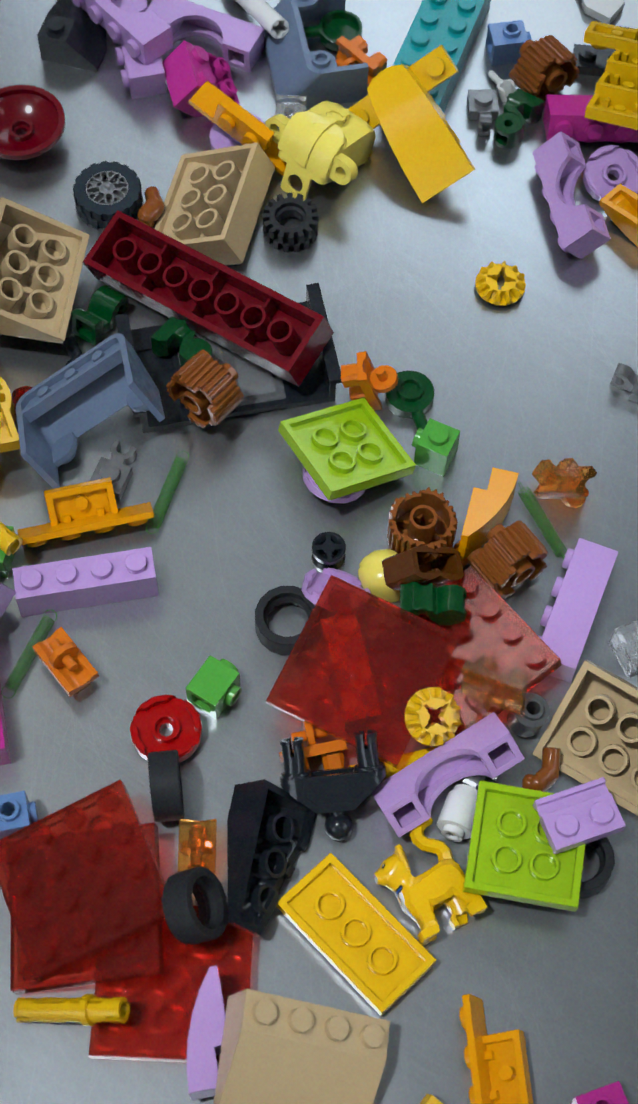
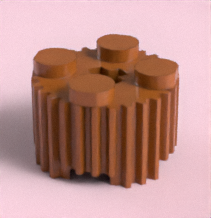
M546 35L544 38L540 37L538 41L535 40V42L529 39L520 47L519 53L521 57L517 59L518 63L510 71L509 77L521 90L544 100L545 106L546 95H558L559 91L564 89V86L571 87L572 84H575V79L578 78L577 74L580 73V70L576 67V56L553 35Z
M203 349L192 356L171 377V381L166 385L168 388L167 392L170 393L169 396L174 402L179 398L181 404H184L185 408L190 411L187 417L192 423L195 422L197 426L200 425L201 428H205L208 424L211 426L219 425L244 399L240 387L236 385V380L239 377L237 371L228 363L220 365L217 360L214 361L212 356Z
M428 487L426 490H420L419 493L412 491V495L406 493L405 498L395 499L394 504L391 505L388 519L387 538L389 549L400 553L420 545L428 546L434 550L441 547L453 548L458 522L456 512H453V506H449V501L445 500L443 492L438 494L437 489L431 491L430 487Z
M518 520L506 528L503 524H498L492 528L486 535L489 541L483 545V548L480 547L474 550L467 558V562L491 592L496 594L501 600L502 598H509L512 594L516 593L512 587L524 582L527 578L532 581L543 572V569L547 567L543 559L547 557L548 551L527 525Z

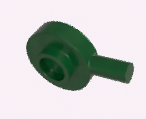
M335 10L325 14L321 18L319 26H306L303 28L306 39L319 38L325 47L338 51L339 47L336 44V40L342 35L348 40L358 35L362 37L363 25L360 18L354 13L346 10Z
M420 372L397 373L399 378L398 384L393 390L385 393L386 405L393 414L401 418L413 419L417 430L419 428L424 429L428 423L425 414L431 409L433 404V384L427 376Z

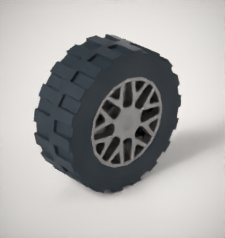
M115 161L94 163L87 169H83L81 174L77 175L75 184H73L77 214L83 219L84 223L91 225L92 228L104 230L117 210L134 219L138 217L137 213L143 202L141 182L137 178L136 172L129 169V166Z

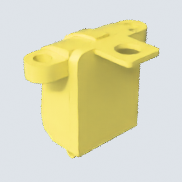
M322 101L308 111L297 112L290 119L283 114H277L269 118L265 123V126L275 133L272 141L278 144L279 158L287 163L281 182V189L286 193H293L294 198H297L298 193L302 194L303 201L308 196L312 180L322 185L332 181L340 185H346L356 179L358 175L357 167L367 162L373 153L372 147L376 136L372 127L366 121L350 112L349 109L331 101ZM291 175H297L301 179L303 185L301 191H297L291 186Z

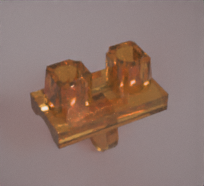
M565 458L557 466L550 459L541 460L532 472V475L539 483L534 493L539 499L561 498L567 507L577 508L584 504L586 497L589 495V491L585 486L586 482L590 478L595 477L597 472L593 466H579L573 458Z
M483 655L475 663L466 660L462 666L463 682L461 692L467 694V697L477 700V712L486 714L490 707L493 706L519 715L525 708L528 672L518 668L511 669L508 675L497 672L498 664L495 660Z
M179 819L178 872L195 867H204L216 875L217 819L204 821Z

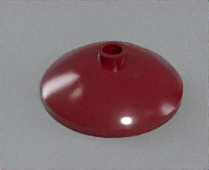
M12 85L1 88L0 157L10 160L30 159L54 147L62 137L66 124L64 109L60 101L49 91L32 85Z

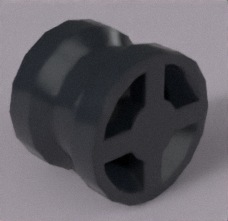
M323 532L315 537L312 542L311 560L317 571L322 573L324 568L342 569L346 556L344 539L335 532Z

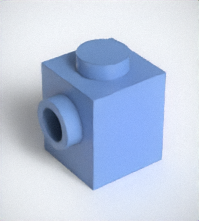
M523 20L488 24L485 45L491 66L518 63L517 59L521 57L519 53L520 47L527 40L532 39L530 31L526 32Z
M25 790L0 795V844L35 837L33 824L39 823L36 802H29Z

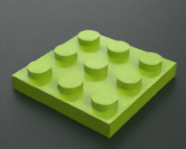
M364 397L280 421L279 433L329 501L414 473L416 464Z
M479 781L463 892L573 912L577 911L585 844L554 855L539 821L540 817L537 810L533 807L535 800L555 793Z

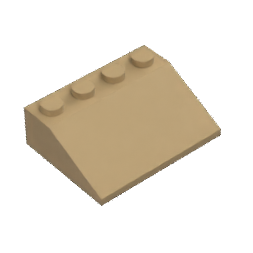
M258 142L182 154L164 201V212L158 218L154 229L223 265L242 264L275 166Z
M2 196L0 197V334L63 343L66 337L89 234Z
M585 660L532 755L542 760L543 747L561 748L560 771L582 784L604 777L605 785L608 791L611 792L615 803L638 816V687L594 662Z
M245 989L228 996L214 1104H373L386 1063L390 1021L251 989Z

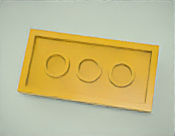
M329 853L282 896L276 905L380 1016L436 964V959L332 853Z

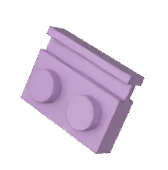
M604 777L534 801L533 807L537 810L540 817L539 821L554 855L624 831L626 825L611 792L608 791L605 785Z

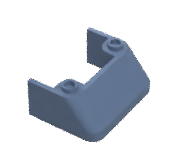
M281 0L274 7L289 23L288 33L280 39L273 38L264 29L265 52L277 103L283 109L299 110L312 108L322 101H331L338 104L357 102L367 96L368 64L361 63L338 67L335 57L330 52L322 50L309 52L302 22L321 20L325 14L331 11L345 10L346 0Z
M123 334L111 335L24 393L16 404L21 456L53 489L60 487L57 467L69 463L76 455L77 438L128 405L134 412L150 411L159 422L165 419L159 389L134 348Z

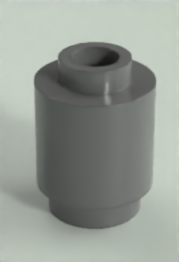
M535 693L521 695L507 715V723L511 731L520 737H531L537 734L549 717L548 703L542 696Z

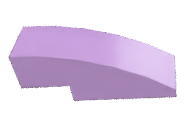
M217 966L209 967L199 989L191 1017L187 1041L186 1066L191 1101L215 1096L218 1075L216 1055H219L221 1052L225 1023V1010Z

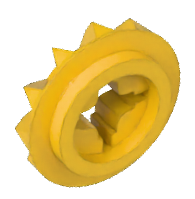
M505 260L501 264H495L491 261L489 266L481 267L476 276L475 287L479 296L486 302L499 306L510 305L518 301L524 294L526 287L525 275L518 271L517 265L511 267L506 264ZM503 276L505 283L501 290H498V277Z
M428 687L417 691L409 699L405 708L404 718L408 732L416 741L427 746L444 745L446 741L455 737V732L462 723L459 720L461 707L456 704L453 698L454 695L442 690V688ZM442 707L438 715L442 725L432 723L426 726L431 717L426 708L437 710Z

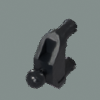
M364 730L353 733L358 764L347 768L310 771L306 769L303 746L304 738L294 737V752L292 751L291 737L280 740L284 772L280 776L281 787L290 796L315 813H330L325 820L324 828L326 834L333 840L341 841L351 835L353 822L345 811L355 810L375 790L387 774L386 766H384L383 762L379 761L377 730H367L368 745L365 744Z

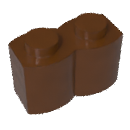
M420 545L382 560L386 586L394 590H400V584H409L411 582H417L420 585L433 583L436 587L461 579L464 576L460 552L451 547H441L434 550L428 546Z

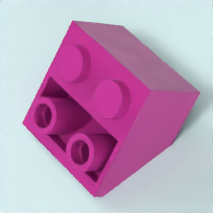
M184 40L162 61L174 108L195 118L204 116L188 104V102L206 81H209L240 105L237 88L233 83L230 73V65L224 58L216 57L206 52L201 46H195Z

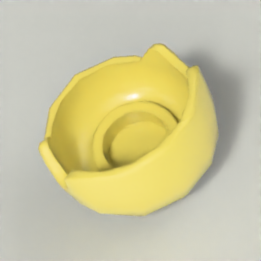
M391 549L374 550L361 560L358 569V578L361 581V585L364 589L368 587L371 592L370 600L382 604L400 600V590H394L386 586L382 560L398 554Z

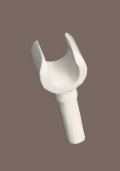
M493 70L489 71L488 77L497 85L501 101L507 103L508 94L516 91L514 81L512 79L503 80Z

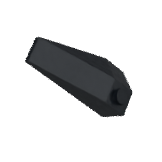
M58 0L47 13L37 34L41 60L98 72L107 50L106 29L99 23H94L88 13L82 7H77L72 0Z
M265 779L235 785L227 818L228 924L254 936H261L280 900L278 892L285 879H290L295 871L293 864L299 852L305 851L315 818L314 811L294 799L284 789Z

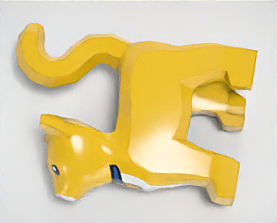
M432 818L409 831L412 843L421 851L437 854L438 864L414 877L411 875L405 852L402 846L398 844L394 847V854L385 859L380 868L374 873L375 882L394 892L402 911L418 925L420 929L418 940L422 946L436 940L437 934L440 932L433 910L446 906L451 914L449 924L453 930H456L468 923L467 912L472 917L476 914H482L488 908L481 895L463 892L465 875L459 864L454 861L452 851L445 842L434 838H427L424 835V830L433 823Z

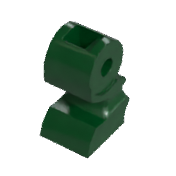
M519 88L514 93L508 94L503 114H500L495 121L493 135L495 144L504 149H510L519 145L524 136L525 122L531 124L542 119L544 100Z
M107 285L99 287L92 294L87 312L81 308L71 311L72 333L96 346L104 341L105 334L113 329L116 322L115 316L125 314L129 298Z
M172 316L151 336L152 352L155 355L169 356L174 349L180 348V368L202 349L207 351L213 358L211 345L204 339L196 338L195 331L188 327L185 320H179Z
M417 582L400 584L402 628L407 629L418 625V616L420 614H426L430 620L440 626L463 622L467 617V611L465 610L466 589L452 584L443 585L438 588L433 583L428 585H420Z

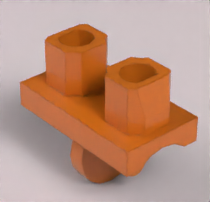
M342 35L336 40V44L339 47L336 55L337 66L367 63V86H369L372 79L379 72L387 68V57L380 51L370 57L366 55L368 53V44L361 36L358 35L348 40Z
M358 352L357 363L341 365V382L344 388L349 387L351 401L364 397L374 411L382 410L378 393H387L396 387L399 379L397 372L388 365L374 368L367 352Z
M62 627L58 628L44 641L32 646L33 651L69 697L78 694L99 677L98 672Z
M310 719L302 720L303 731L290 733L292 743L294 737H303L304 741H306L307 746L304 747L306 769H309L307 757L316 755L321 756L323 770L344 768L343 750L347 749L345 738L316 744L315 739L328 736L326 726L313 728ZM279 752L280 763H283L282 752Z

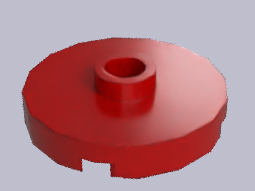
M165 694L152 697L139 706L131 721L130 732L134 748L145 760L148 761L149 752L177 750L179 762L181 763L192 756L200 745L202 725L200 715L192 703L185 699L176 698L174 695ZM165 728L173 730L169 736H163L160 732Z

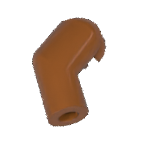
M150 186L144 192L146 202L138 210L137 216L138 221L153 227L155 221L164 212V203L158 188Z
M543 747L541 769L535 775H525L522 780V788L547 792L557 782L560 770L561 748Z

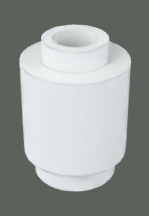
M457 784L453 790L448 792L437 821V827L446 839L461 842L462 839H469L471 837L477 789L469 785Z

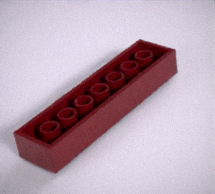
M119 210L116 211L83 260L85 266L96 279L169 318L173 316L176 319L185 320L191 330L298 387L334 333L326 318L319 313Z

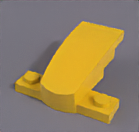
M591 21L585 30L583 43L591 44L593 48L599 50L609 48L616 51L606 62L605 72L596 83L594 95L586 106L584 118L638 130V29H628Z
M440 45L411 66L393 65L382 70L367 88L368 95L348 108L350 112L366 121L372 129L381 125L401 168L422 203H425L475 170V167L460 145L461 141L444 118L446 117L429 94L435 87L459 72L443 45Z

